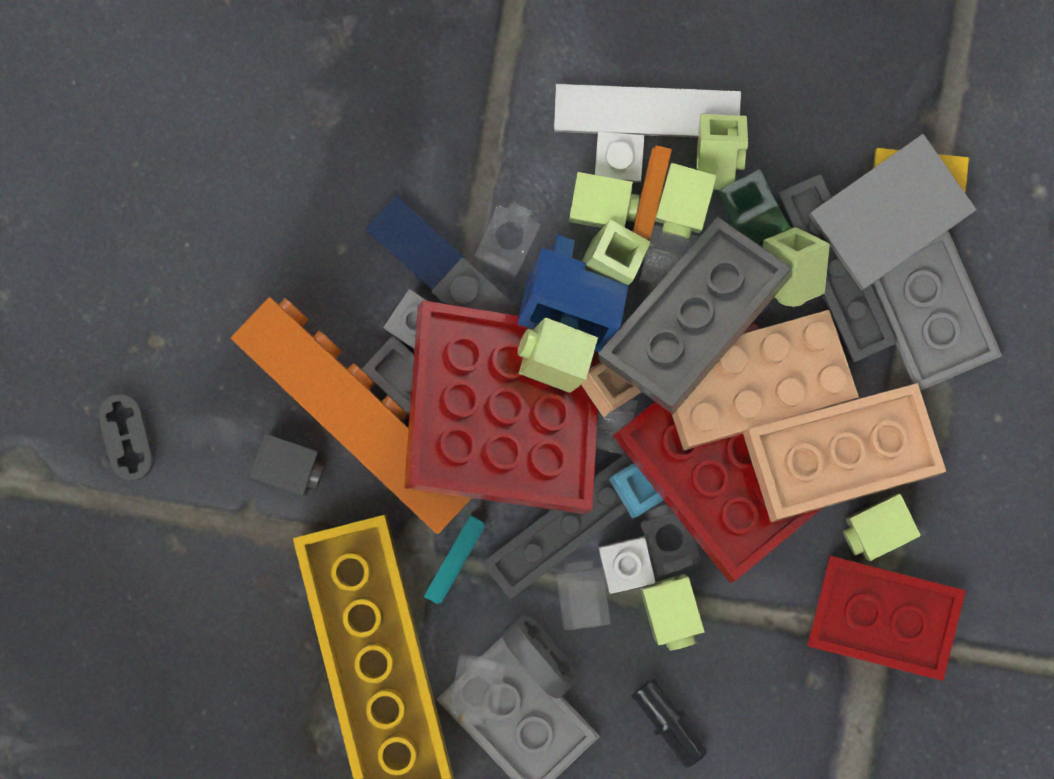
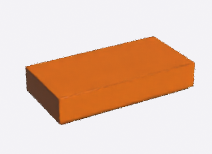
M657 145L655 148H652L632 230V232L648 241L651 240L672 151L670 148Z

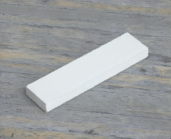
M556 84L554 132L593 134L610 132L644 136L698 138L700 114L740 116L741 91Z

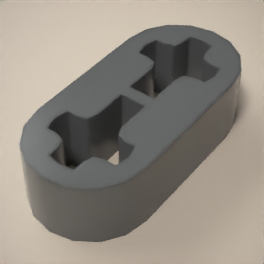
M125 394L112 395L101 404L99 410V421L109 462L113 472L119 478L127 481L140 480L152 471L154 465V453L143 409L134 397ZM121 402L124 408H132L133 416L126 419L129 432L127 435H123L119 422H111L109 419V414L116 411L115 404ZM126 440H131L135 453H143L144 462L138 464V472L132 474L130 467H122L120 464V459L127 456L124 442Z
M522 615L504 629L503 639L506 646L548 695L558 699L578 684V673L571 661L533 618Z

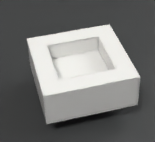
M598 132L595 175L640 183L644 135Z

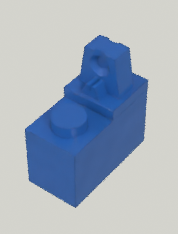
M557 234L554 245L551 246L550 250L541 249L529 273L517 324L534 329L545 318L554 320L598 337L594 351L600 352L621 326L629 285L585 270L586 263L572 258L575 240Z

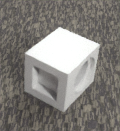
M641 536L598 546L609 594L656 583L645 537Z

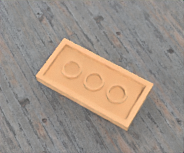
M830 310L742 334L677 411L672 414L683 449L687 450L742 434L750 428L859 398Z
M918 383L750 428L743 432L771 522L917 482L946 472Z

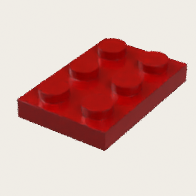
M828 555L806 646L944 681L966 590Z

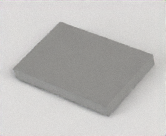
M922 134L813 210L808 216L862 291L977 209L925 135Z
M949 231L940 235L871 284L897 342L895 347L911 385L918 383L920 391L1002 356Z
M503 636L436 699L511 779H556L600 737L563 696L558 699L553 698L536 683L510 652Z

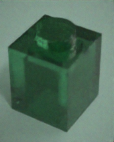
M760 169L718 190L736 229L759 246L763 245V240L791 229L774 192Z

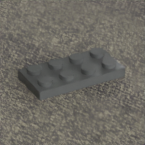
M717 217L598 353L599 360L663 408L674 414L792 277V268Z

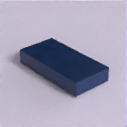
M395 196L365 229L431 290L440 283L462 257L465 259L460 252L398 196Z

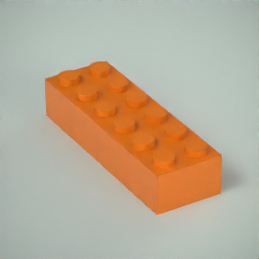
M269 297L230 339L437 535L441 533L473 498L405 489L409 426L404 422L409 417V414L388 395L381 401L371 391L376 383L359 366L353 363L349 368H346L337 359L343 351L319 330L313 336L303 326L309 319L290 301L284 298L278 303Z

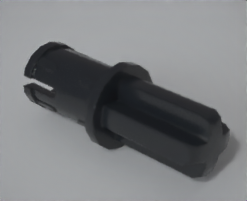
M655 678L631 695L656 727L653 731L656 736L662 735L685 767L693 766L706 755L705 747L682 718L685 715L684 711H677L657 684Z

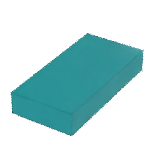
M472 514L469 516L424 595L425 598L436 604L442 603L486 526L484 521Z

